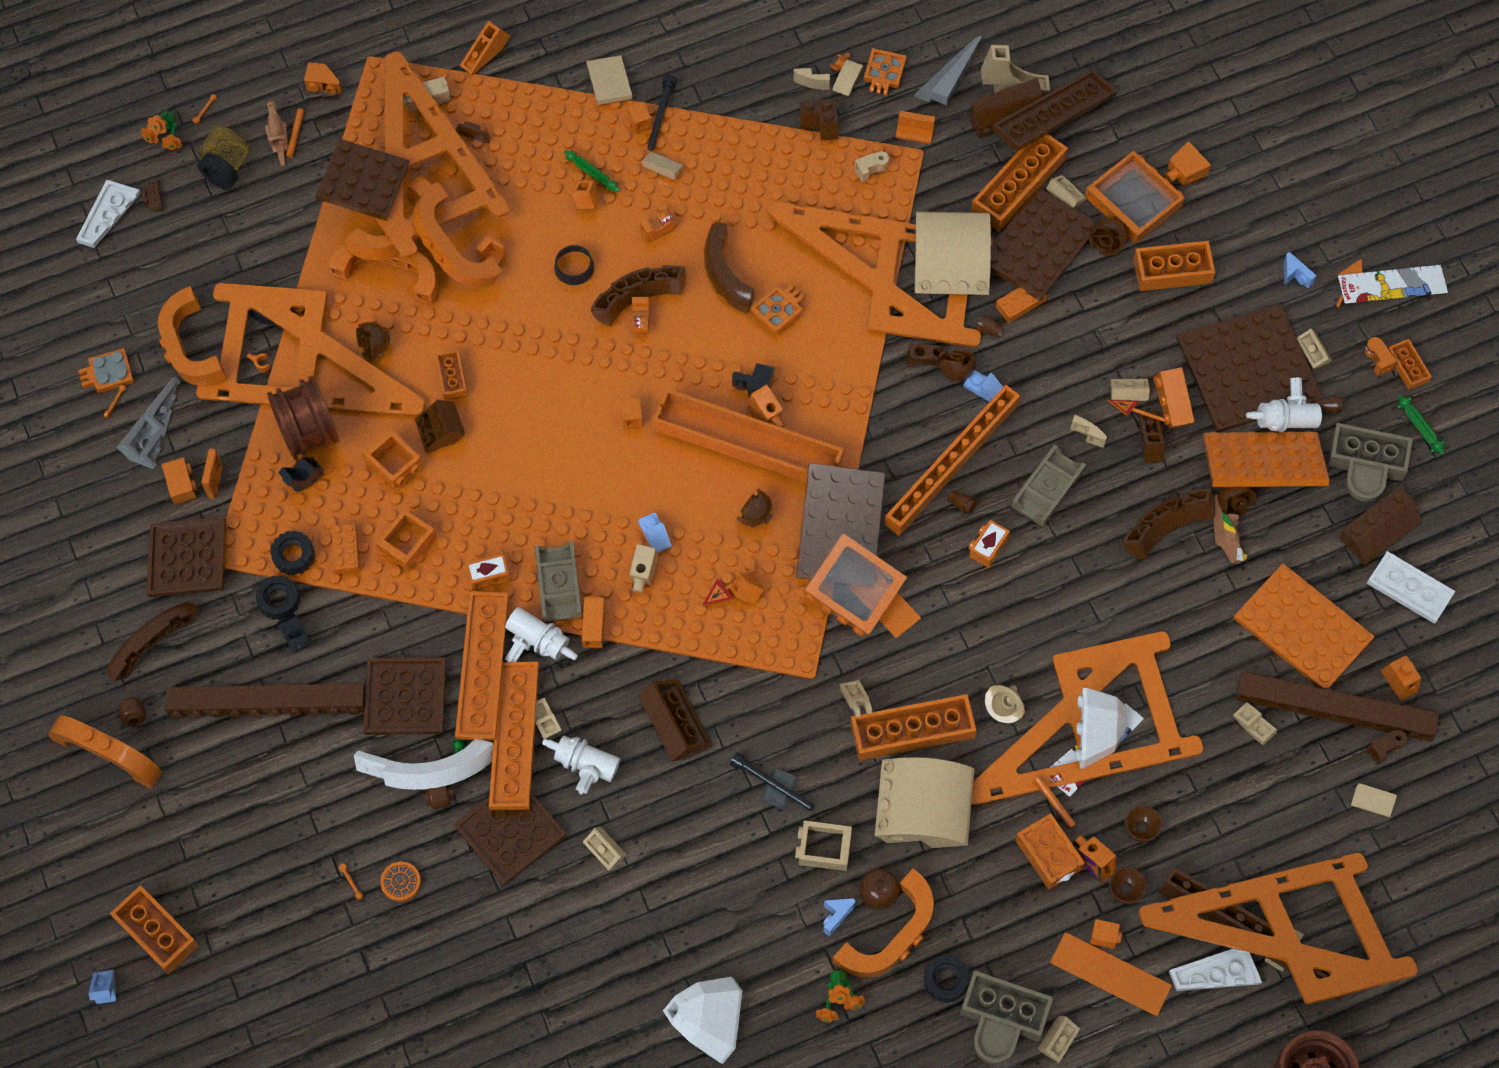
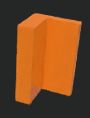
M900 111L895 138L931 144L935 117Z

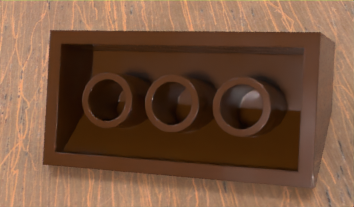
M1036 77L973 101L971 104L970 123L978 138L990 136L994 133L992 130L994 123L1043 97L1038 78Z
M1399 486L1343 528L1339 539L1364 565H1367L1422 523V519L1414 500Z
M679 680L652 681L638 694L672 761L686 760L713 746Z

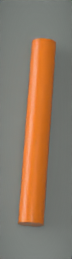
M301 108L297 109L286 156L289 158H293L304 115V110Z
M1038 776L1034 779L1069 829L1075 826L1076 823L1042 777Z

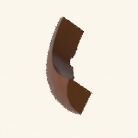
M715 222L710 227L704 248V262L708 278L716 292L720 293L729 305L747 314L754 301V288L741 282L727 266L723 256V246L728 235L727 224Z
M669 265L656 269L647 267L619 278L611 284V287L604 294L601 293L591 307L593 316L599 322L611 326L616 317L632 304V297H649L658 294L681 295L685 284V267Z
M1212 488L1188 492L1189 495L1178 499L1172 497L1147 511L1139 518L1140 522L1134 528H1130L1125 536L1123 545L1126 551L1136 558L1147 559L1153 547L1171 531L1194 521L1214 518L1215 500Z
M185 602L161 612L146 622L126 640L107 667V673L114 682L128 678L141 659L139 655L145 653L148 648H153L170 630L174 632L186 625L192 624L199 609L192 603Z

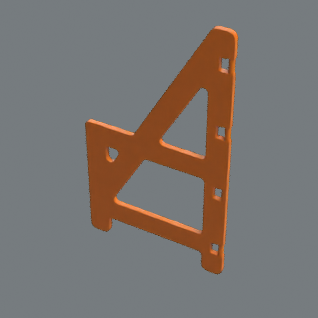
M398 51L386 55L385 153L410 160L408 168L443 153H449L475 190L472 193L435 208L434 216L439 226L483 207L488 208L495 218L507 215L510 209L508 204L495 189L494 184L447 117L441 112L437 103L416 73L413 72L404 56ZM406 68L410 75L405 76L402 70ZM404 95H408L437 135L408 149L403 147ZM435 109L438 115L433 116L430 110ZM463 149L467 156L462 157L458 151ZM402 182L387 221L379 218L375 219L402 258H409L417 253V246L412 238L418 236V233L415 229L413 218L406 220L403 217ZM492 191L496 197L491 199L488 192Z
M784 202L774 203L772 218L872 291L868 330L971 348L979 346L981 333L976 329L964 327L968 294H949L946 317L941 319L894 285L893 279L899 242L915 243V234L906 233L905 229L915 230L916 224L857 216L850 213L808 206L803 207ZM794 210L805 211L804 215L793 214ZM849 220H859L860 225L849 223ZM820 228L879 237L880 247L877 267L871 268L823 233ZM894 307L895 309L900 311L903 314V316L898 317L890 315L889 308Z
M218 283L215 285L214 299L218 302L230 303L220 360L227 379L213 385H197L196 395L199 399L270 405L267 392L271 391L272 394H275L278 388L285 392L300 386L299 380L304 379L305 382L309 381L308 377L311 375L314 377L317 357L323 355L375 390L371 394L320 390L328 410L338 409L354 412L402 414L406 416H419L423 413L424 400L422 397L322 332L327 299L325 291ZM294 307L304 308L305 314L299 317L291 309ZM254 309L300 340L292 387L237 383L249 310ZM219 391H229V396H218ZM334 400H344V405H334L333 403ZM391 405H402V410L391 409Z
M1161 631L1054 655L1052 661L1063 700L973 781L971 805H979L994 800L1041 791L1034 781L1038 776H1041L1051 789L1052 787L1073 784L1200 755L1203 752L1200 737L1193 735L1182 738L1179 736L1154 656L1155 653L1167 651L1170 648L1171 644L1168 634ZM1131 664L1136 665L1159 743L1110 754L1084 769H1080L1079 761L1028 773H1017L1016 770L1065 724L1072 726L1079 749L1081 739L1080 734H1077L1076 728L1077 722H1080L1082 716L1081 707H1078V695H1081L1082 689L1089 688L1101 692ZM1086 668L1092 670V673L1084 680L1079 679L1078 670ZM1179 748L1181 754L1169 756V750ZM1120 761L1122 767L1110 769V763ZM1061 775V781L1050 782V777ZM1001 788L1003 794L991 796L990 790Z
M1354 853L1342 856L1341 858L1326 860L1230 884L1225 887L1142 906L1138 912L1141 922L1145 927L1285 961L1306 1004L1411 978L1418 972L1417 966L1411 957L1405 956L1394 959L1387 949L1353 875L1365 872L1368 868L1367 862L1361 853ZM1342 863L1343 868L1334 869V864ZM1286 877L1287 882L1278 884L1276 879ZM1328 881L1333 882L1369 960L1301 944L1279 894ZM1229 891V897L1221 898L1219 893ZM1257 900L1274 936L1271 937L1202 920L1197 915ZM1171 905L1173 911L1164 913L1162 907ZM1313 969L1326 971L1330 976L1319 979L1315 976Z

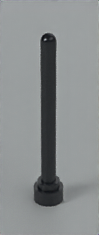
M664 75L662 80L664 90L647 146L649 151H653L655 148L670 92L676 87L677 78L673 75Z
M740 752L733 756L730 762V766L733 768L746 770L808 811L814 809V805L749 764L745 756Z

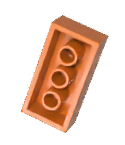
M1209 241L1136 248L1133 261L1139 291L1212 284L1215 268Z
M141 885L110 912L114 920L168 975L199 947L196 941Z

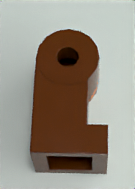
M910 343L907 351L908 367H915L916 365L939 366V355L943 352V348L937 345Z
M1394 730L1371 742L1367 750L1376 764L1379 765L1385 762L1388 753L1392 751L1397 752L1403 748L1407 741V736L1401 730Z

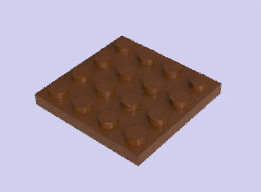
M339 139L316 193V199L387 221L409 167L410 160Z
M223 516L150 524L147 595L149 597L224 590L226 518Z
M367 658L364 735L443 734L446 658Z
M532 793L530 809L490 810L488 797L454 824L456 830L503 886L567 836Z

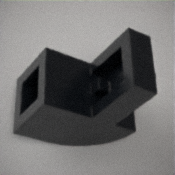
M756 363L752 376L734 371L732 386L738 390H748V397L750 398L753 392L766 384L771 388L774 379V368Z
M302 457L294 468L282 467L278 473L286 485L299 492L314 484L325 470L314 457Z
M295 614L277 622L292 652L310 644Z

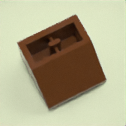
M436 400L415 419L426 452L452 445L465 435L455 402Z

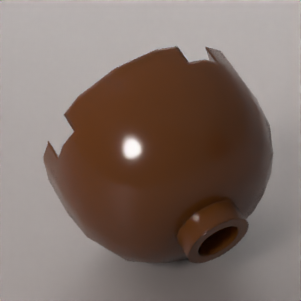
M1110 218L1097 222L1089 234V242L1092 248L1096 247V249L1101 250L1099 251L1100 254L1106 256L1117 255L1124 248L1127 240L1124 226L1117 220Z
M365 322L359 324V327L356 328V338L358 346L363 347L365 351L362 352V355L367 360L382 356L387 351L389 345V332L379 323Z
M953 350L951 354H947V351H944L939 355V369L946 378L951 379V382L960 383L962 380L969 378L975 370L976 355L973 357L971 352Z
M1221 487L1218 493V502L1225 515L1237 514L1241 517L1248 512L1246 508L1249 505L1253 506L1256 500V493L1250 487Z
M759 488L756 490L758 494L756 496L752 494L741 509L742 517L737 516L736 519L748 527H757L763 522L767 524L773 516L770 513L772 501Z
M875 868L868 871L862 877L859 885L862 902L874 910L891 907L899 896V883L896 876L883 868Z

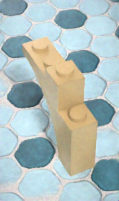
M1008 45L990 46L981 67L982 84L994 85V93L1037 77L1042 94L1050 92L1048 75L1029 73L1015 66L1010 60Z

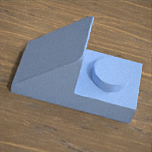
M1288 252L1284 260V285L1295 277L1301 285L1310 288L1315 281L1316 275Z
M976 370L964 383L965 388L989 402L1003 388L992 373L986 377Z
M656 513L638 520V524L650 547L655 548L657 553L672 547L663 522L660 523Z
M854 899L824 901V907L833 916L830 914L823 922V932L830 937L855 908L856 901Z
M114 970L93 973L88 994L90 1000H95L96 1004L116 1001Z

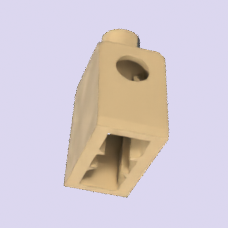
M637 544L630 570V578L633 581L632 591L643 593L644 585L651 584L659 558L655 548Z

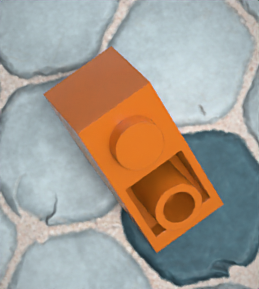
M308 62L304 77L306 90L342 94L340 81L326 64Z

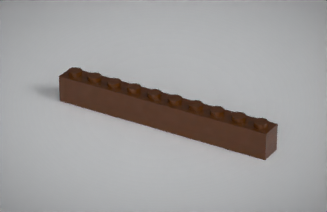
M1251 671L1241 673L1235 698L1236 701L1387 733L1401 730L1407 737L1432 742L1436 736L1439 713H1434L1430 709L1420 710L1411 705L1401 706L1388 700L1378 701L1369 696H1354L1350 692H1335L1331 688H1316L1312 684H1297L1293 680H1278L1274 676H1259Z
M364 684L167 687L165 711L168 716L176 719L183 716H191L192 718H201L202 716L220 718L222 715H230L231 717H241L242 715L260 717L263 714H269L274 717L281 716V714H289L291 716L309 714L318 716L320 713H328L329 715H339L340 713L358 715L363 713L365 709L366 689Z
M1173 867L1159 893L1169 899H1174L1210 890L1211 888ZM1239 905L1197 915L1206 921L1271 937L1274 936L1269 923ZM1267 957L1276 964L1290 971L1285 961ZM1313 969L1315 976L1319 979L1330 976L1326 971ZM1342 996L1335 997L1334 999L1339 1001Z

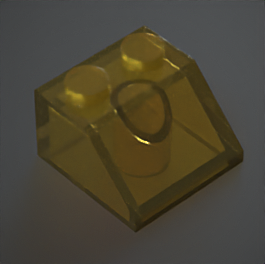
M215 124L198 150L200 159L206 153H214L225 159L237 171L251 147L231 129Z

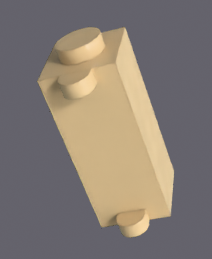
M445 77L423 82V85L437 104L451 101ZM408 95L403 96V104L408 106L410 112L419 110Z

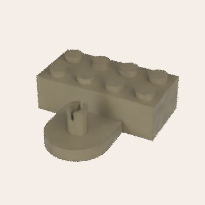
M1337 423L1332 433L1327 466L1348 470L1346 477L1348 492L1357 500L1364 502L1373 501L1383 493L1387 478L1403 482L1408 472L1413 438Z
M974 970L960 1015L979 1021L974 1037V1049L978 1057L989 1064H1001L1013 1055L1019 1035L1039 1042L1053 997Z

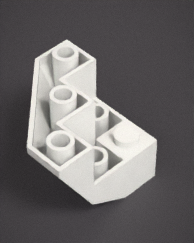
M1083 688L1081 695H1078V707H1081L1082 716L1080 722H1077L1076 729L1077 734H1080L1081 742L1079 749H1076L1075 757L1076 761H1079L1080 769H1084L1115 752L1127 728L1126 706L1115 696L1089 688Z
M732 977L697 982L675 995L663 1012L670 1023L689 1042L723 1064L736 1048L742 990Z

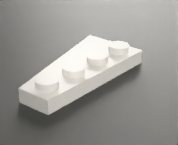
M106 180L76 238L77 242L95 248L141 194L140 190Z
M1230 949L1169 971L1176 991L1259 985L1262 983L1250 952Z

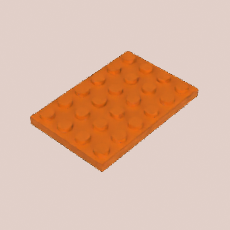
M1317 432L1204 433L1203 435L1213 487L1329 486V477Z
M1284 563L1233 617L1234 620L1321 689L1330 688L1375 637Z

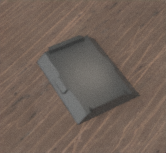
M773 769L770 775L771 778L793 792L799 781L794 775L778 769ZM766 784L759 800L785 811L790 798Z

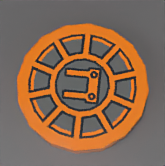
M399 861L385 868L381 875L380 884L387 898L396 902H405L416 896L421 886V878L415 866L408 862Z

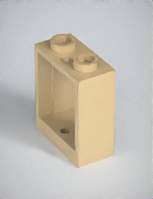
M804 821L803 827H799L798 832L801 846L796 847L795 858H799V865L847 871L852 827ZM808 830L843 834L840 859L805 855Z

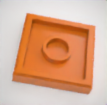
M209 449L201 482L209 499L217 497L223 470V464L216 449Z

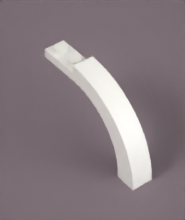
M474 739L466 748L458 753L427 763H400L361 751H357L354 754L357 771L383 778L386 786L413 790L430 789L459 782L481 771L492 762L493 743Z

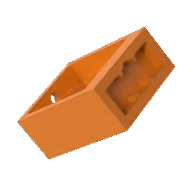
M391 428L362 452L364 461L394 490L398 486L404 485L407 479L412 474L418 473L423 466L421 457ZM396 443L411 460L394 475H391L376 459Z
M403 509L375 544L379 552L409 571L437 536L435 527L430 522H423L415 512ZM406 520L425 532L407 555L388 543Z

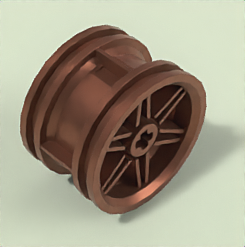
M312 375L308 377L309 381L299 380L300 386L282 392L278 388L275 394H272L271 391L267 392L273 414L294 460L298 459V454H302L303 457L306 456V449L324 443L327 448L330 446L331 441L335 444L339 443L331 415Z
M1309 1031L1294 1037L1279 1054L1272 1068H1291L1293 1063L1297 1068H1331L1328 1062L1334 1063L1335 1068H1359V1064L1351 1047L1338 1036L1325 1031ZM1308 1053H1314L1316 1058L1310 1059Z

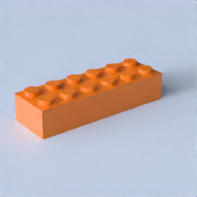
M1048 134L1022 148L972 200L971 212L990 213V226L1000 232L1028 202L1037 189L1066 160L1068 148Z
M967 694L872 712V714H861L860 717L851 716L850 724L859 761L975 739L976 727Z

